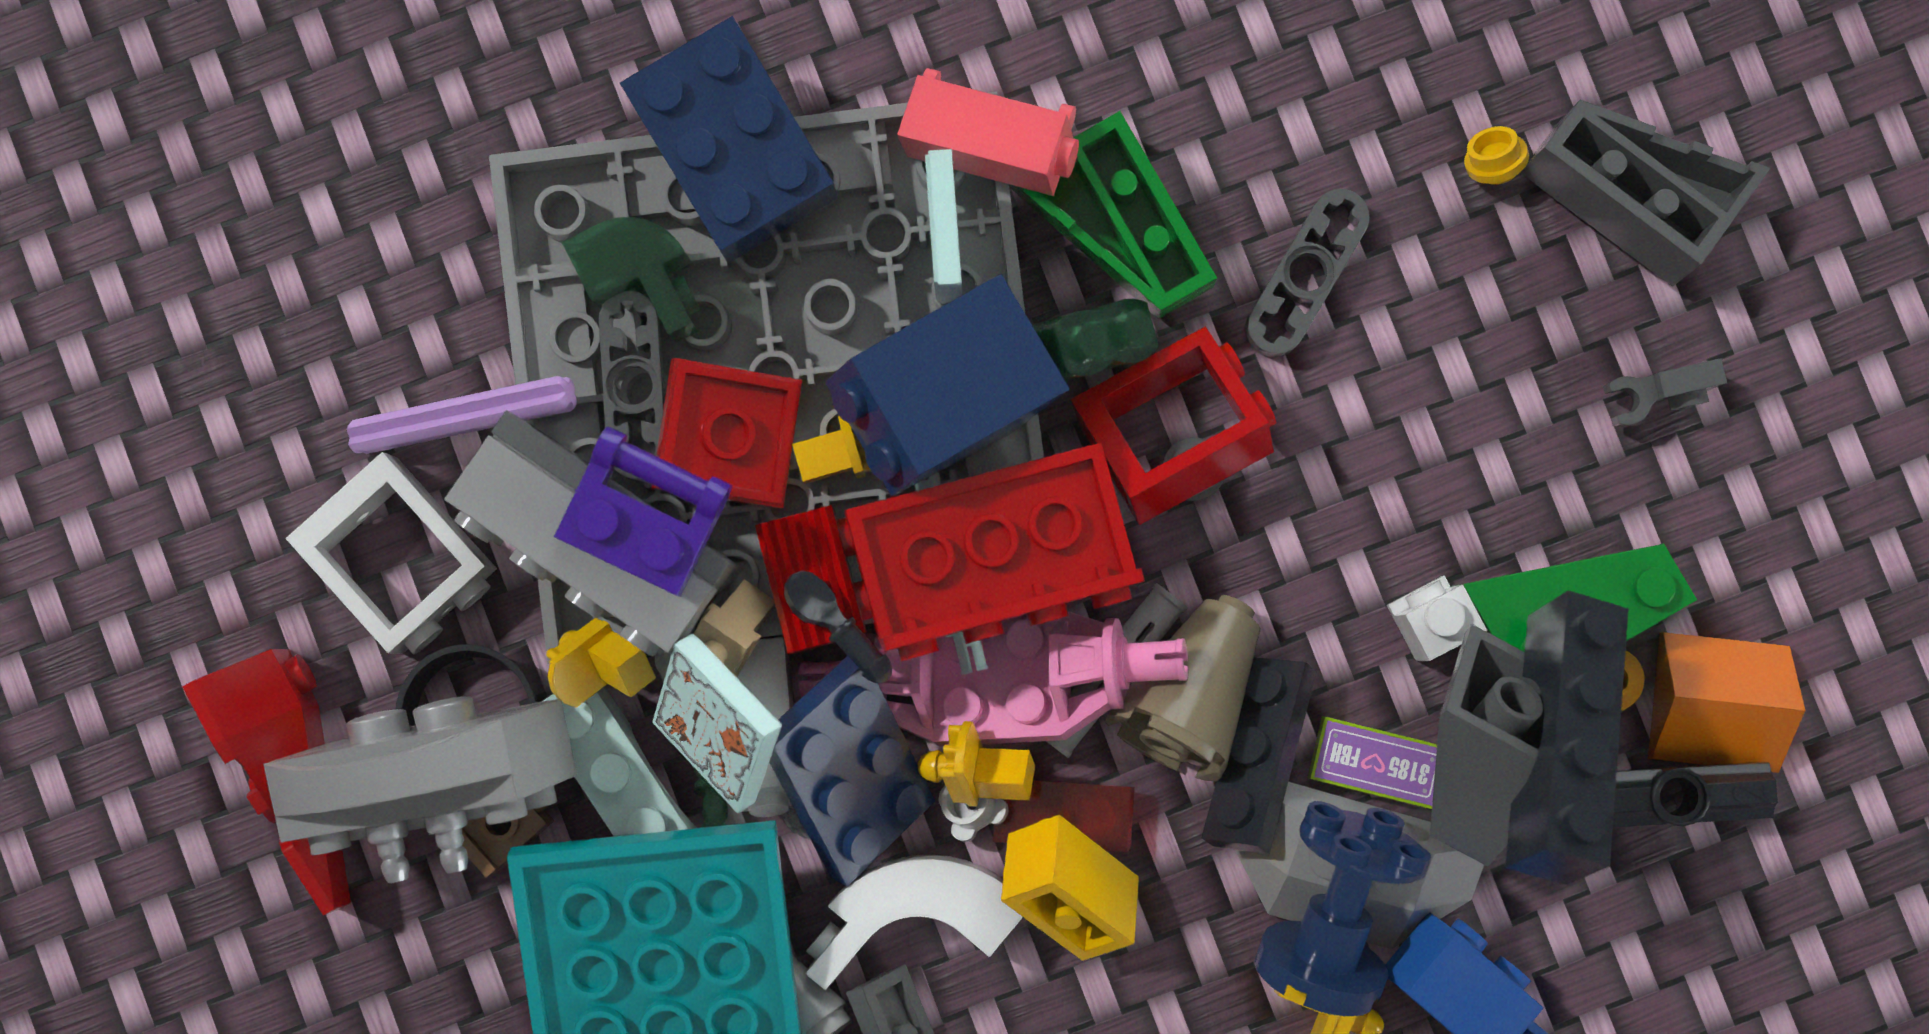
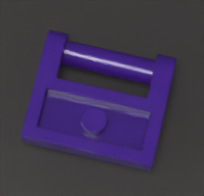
M607 426L593 449L589 465L553 537L681 597L727 502L732 484L715 476H712L707 481L627 443V434ZM616 467L696 505V511L690 524L679 521L606 486L614 468Z

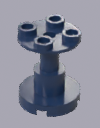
M1322 801L1309 803L1304 819L1299 827V834L1310 850L1334 865L1335 869L1326 894H1317L1310 898L1302 921H1281L1266 928L1254 963L1259 975L1270 987L1284 995L1287 985H1290L1296 990L1307 994L1303 1006L1331 1015L1360 1016L1371 1011L1375 1000L1379 1003L1389 974L1380 957L1369 947L1365 946L1373 924L1372 916L1364 908L1373 881L1389 884H1409L1425 877L1432 857L1419 843L1402 832L1405 822L1400 816L1381 808H1370L1367 810L1366 815L1341 810L1330 803Z

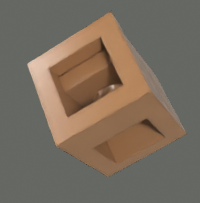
M549 805L527 810V816L511 820V827L505 834L495 832L491 824H487L486 817L467 820V825L462 827L464 836L462 846L467 850L468 858L486 878L498 873L508 864L507 855L511 847L529 845L554 822L553 818L545 811Z

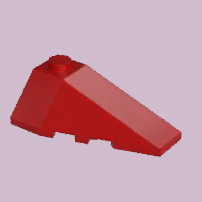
M289 649L267 650L182 686L212 745L223 762L226 764L235 759L242 765L250 777V792L247 794V799L258 815L262 813L274 824L276 819L264 764L325 744L319 705L311 691L317 687L316 679L303 657L299 654L293 656ZM279 837L282 853L323 916L351 904L342 849L319 855H311L308 838L280 842Z

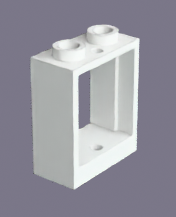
M381 452L285 538L386 652L393 654H403L408 649L412 654H416L427 647L443 630L438 622L455 606L460 611H464L477 602L490 588L485 579L497 569L397 457ZM397 492L462 566L394 626L328 552Z

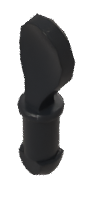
M799 571L790 575L784 584V594L792 612L804 623L828 628L832 633L828 638L829 641L836 643L863 672L862 676L873 683L888 681L892 675V664L886 653L882 654L855 625L856 620L853 617L846 620L838 607L835 594L829 586L811 572Z

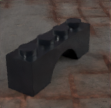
M1568 590L1528 616L1522 677L1535 681L1541 691L1544 704V726L1539 752L1530 776L1519 794L1511 802L1505 868L1568 885L1610 867L1629 608Z

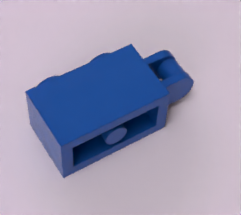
M1428 913L1385 964L1389 974L1388 979L1452 1034H1548L1534 1022V1019L1544 1007L1524 991L1531 980L1501 955L1493 964L1481 953L1489 943L1459 918L1451 926H1448L1432 913Z

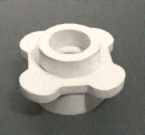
M946 785L939 794V804L945 817L953 822L951 833L956 839L963 842L972 841L977 831L989 824L999 825L1003 823L1008 815V804L1002 799L979 798L978 807L970 810L967 803H953Z

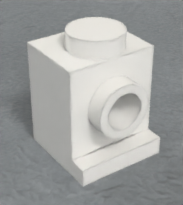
M1445 575L1387 604L1416 661H1431L1461 645L1465 632L1471 624L1487 631L1463 585L1450 587Z

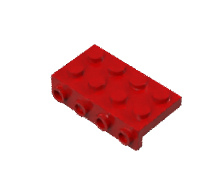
M1102 443L857 506L844 511L881 651L885 653L898 649L901 661L940 651L937 638L955 633H963L965 644L1004 634L1001 621L1027 614L1030 627L1067 617L1069 615L1066 603L1091 597L1094 609L1132 599L1129 586L1145 581L1142 569H1136Z

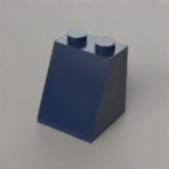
M1002 274L986 281L850 358L825 381L831 392L832 403L836 412L844 421L850 424L865 450V457L870 470L878 479L883 481L891 496L1010 435L1070 390Z

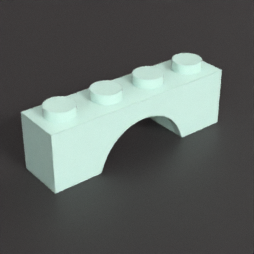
M605 686L577 708L562 702L577 775L574 777L613 836L697 828L678 807L653 771L636 741L629 721ZM552 694L551 696H549L548 698H546V699L543 700V701H548V700H553V699H558V698H557L554 694Z

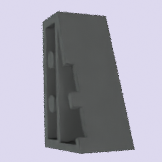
M1579 100L1556 124L1520 173L1673 287L1702 265L1771 168L1753 161L1748 165L1738 163L1713 154L1714 147L1697 141L1688 145L1655 133L1656 127Z

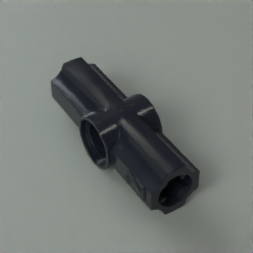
M1769 762L1681 767L1660 765L1647 769L1617 770L1613 828L1665 824L1687 826L1699 822L1774 818L1775 806L1778 803L1776 779L1773 777ZM1675 778L1682 786L1684 792L1683 801L1675 811L1668 813L1661 805L1660 791L1667 781Z

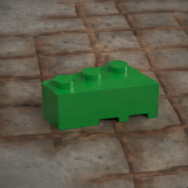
M1121 111L1073 137L1079 140L1077 159L1070 177L1060 176L1054 196L1009 184L1011 190L1158 319L1207 292L1215 285L1217 276Z
M1665 544L1459 584L1465 587L1487 629L1486 632L1525 652L1528 616L1568 590L1629 608L1626 641L1697 601Z

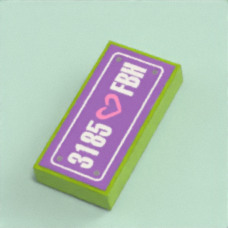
M1322 716L1307 778L1432 809L1437 744Z

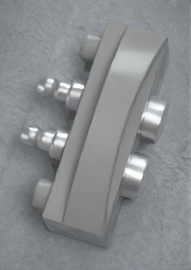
M465 696L443 699L417 707L413 710L416 726L409 727L407 713L403 709L380 711L355 718L346 723L348 739L329 742L264 764L280 842L308 838L311 855H319L350 847L351 841L368 838V842L371 845L376 844L378 856L383 860L381 864L383 876L388 883H395L408 879L409 875L408 859L403 856L405 852L403 838L408 836V832L411 830L426 827L429 834H435L437 846L442 850L440 861L446 873L467 869L468 855L467 850L462 846L464 841L462 827L467 825V820L486 817L487 824H497L527 816V810L556 803L557 797L554 785L577 775L562 702L559 699H553L476 714L473 698Z

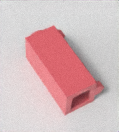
M926 68L923 76L917 75L897 133L907 157L925 161V155H928V151L952 149L954 170L1051 196L1055 194L1060 176L1070 177L1079 148V140L1074 139L1072 134V127L1076 116L1075 106L1062 103L1059 111L1031 105L941 81V71Z

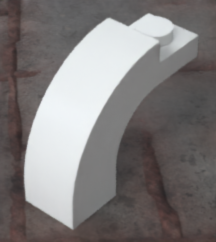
M942 855L901 857L882 863L862 873L848 887H843L830 901L828 907L846 923L839 929L834 923L830 922L810 945L806 952L815 960L805 974L826 990L877 930L888 923L907 917H928L945 922L990 957L1023 917L1001 901L1003 879L980 865L967 860Z

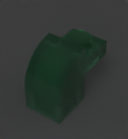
M619 217L596 224L561 242L591 301L598 308L601 309L607 299L623 291L637 292L645 288L668 335L676 343L699 331L691 317L692 314L701 310L695 295L684 275L674 280L670 276V274L691 264L692 261L677 239L663 227L641 218Z

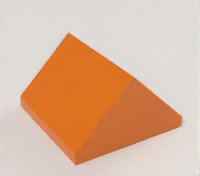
M1660 632L1648 759L1701 765L1769 762L1771 771L1779 773L1806 711L1790 646Z

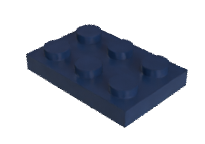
M848 656L778 719L781 723V729L769 761L830 877L847 887L935 802L925 779L918 772V764L878 683H873L862 676L863 672Z

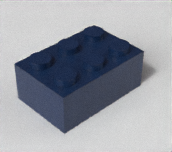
M733 16L620 82L621 87L727 263L739 258L838 199L832 179Z

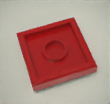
M679 358L671 359L656 456L707 481L712 476H715L732 484L727 501L776 509L783 508L802 380ZM652 485V488H651V489L662 490V489H660V488H658V487Z

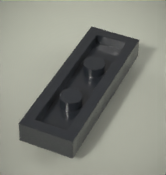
M1254 657L1227 768L1221 778L1216 781L1201 837L1212 846L1270 854L1317 673L1307 662Z

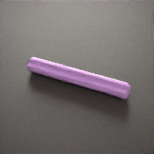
M554 376L355 419L347 426V433L350 437L348 445L355 453L369 454L494 428L506 410L525 421L570 412L577 404L574 393L575 385L568 377Z

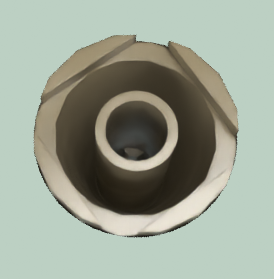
M1221 595L1218 601L1213 599L1204 600L1169 640L1174 641L1184 638L1186 641L1188 661L1183 662L1184 666H1188L1187 681L1132 682L1125 695L1124 708L1111 709L1105 719L1106 724L1110 726L1120 722L1122 725L1117 736L1156 762L1175 771L1179 770L1182 762H1188L1200 767L1195 778L1204 781H1218L1227 768L1261 628L1252 619L1255 614L1254 610L1246 603L1227 595Z

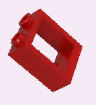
M1206 326L1071 399L1080 428L1090 445L1102 443L1111 479L1139 525L1274 453L1270 427L1277 424L1270 405L1259 390L1249 394L1240 378L1245 376V371L1237 354L1228 342L1218 346ZM1208 370L1240 422L1145 473L1113 420L1197 374Z

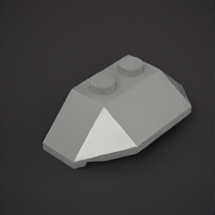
M1288 782L1270 854L1235 850L1267 913L1290 921H1302L1310 898L1317 894H1326L1335 866L1310 850L1299 834V827L1310 802L1322 801L1330 803L1341 810L1366 815L1368 809L1380 807ZM1390 811L1404 820L1405 825L1402 832L1413 838L1432 856L1425 877L1413 883L1389 884L1373 881L1364 906L1373 918V924L1366 942L1393 949L1407 939L1428 913H1432L1441 919L1472 900L1484 865L1430 836L1431 822Z

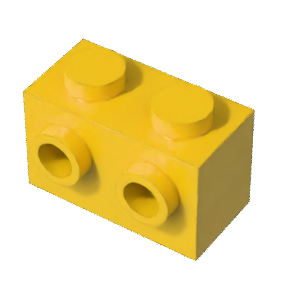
M1061 815L1042 819L1038 823L1008 833L1001 901L1082 961L1135 943L1139 876Z

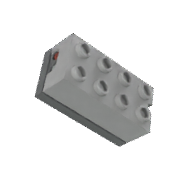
M508 410L504 412L492 429L493 437L488 435L444 499L460 510L454 519L458 525L486 543L491 541L501 546L505 541L516 548L509 558L511 561L542 581L547 579L555 583L557 578L570 585V589L565 594L569 601L597 619L601 616L608 620L611 615L615 616L626 624L620 635L653 657L655 654L662 657L665 652L672 653L675 643L694 633L710 604L718 605L726 593L723 591L724 588L729 589L742 570V567L706 544L681 597L553 537L589 463L531 423L519 418ZM609 479L606 486L652 507L613 479Z

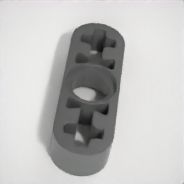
M1347 189L1328 191L1318 199L1247 318L1245 325L1246 338L1250 346L1257 353L1266 357H1281L1290 353L1303 339L1367 230L1369 210L1365 201L1357 193ZM1340 205H1343L1350 210L1347 220L1350 224L1354 225L1353 231L1348 228L1340 230L1328 249L1340 251L1341 254L1338 260H1336L1325 247L1316 243L1306 242L1305 237L1307 234H1310L1318 242L1330 223V219L1323 214V210L1326 209L1334 212ZM1308 256L1320 262L1324 269V281L1319 288L1305 291L1293 284L1290 279L1289 269L1295 259ZM1278 287L1288 299L1296 303L1307 304L1309 309L1304 314L1296 305L1284 324L1286 330L1291 332L1290 339L1279 336L1271 343L1263 338L1266 327L1259 322L1261 315L1271 319L1283 304L1285 298L1273 295V291Z
M622 291L609 297L599 313L605 428L610 426L627 434L626 442L632 444V425L629 422L618 425V414L642 417L655 411V423L641 421L643 440L648 444L655 445L656 456L666 396L661 318L656 307L646 296L635 291ZM633 305L639 316L647 317V325H641L636 328V347L640 351L651 347V358L647 359L641 356L629 355L614 361V350L627 352V337L620 328L613 327L614 319L624 317L625 307ZM639 368L648 372L652 379L651 394L642 403L635 405L626 404L617 395V380L626 370ZM616 467L614 468L619 474L628 479L643 481Z

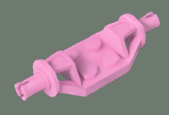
M1068 612L1069 616L1030 627L1026 614L1001 621L1004 634L981 640L988 669L977 671L972 649L967 647L973 672L961 675L953 637L937 638L940 651L921 657L901 661L898 649L885 652L892 664V675L888 681L878 683L885 699H887V694L912 696L915 705L887 701L899 728L939 747L949 745L948 726L962 725L964 721L974 722L982 744L1066 740L1110 709H1123L1127 689H1129L1130 682L1187 681L1188 666H1184L1183 662L1188 661L1186 641L1184 638H1180L1174 641L1128 643L1118 618H1106L1103 623L1072 612ZM873 633L865 634L882 653L877 635ZM802 661L799 667V675L807 676L808 681H798L801 698L842 661ZM1104 680L1105 687L1071 697V686Z

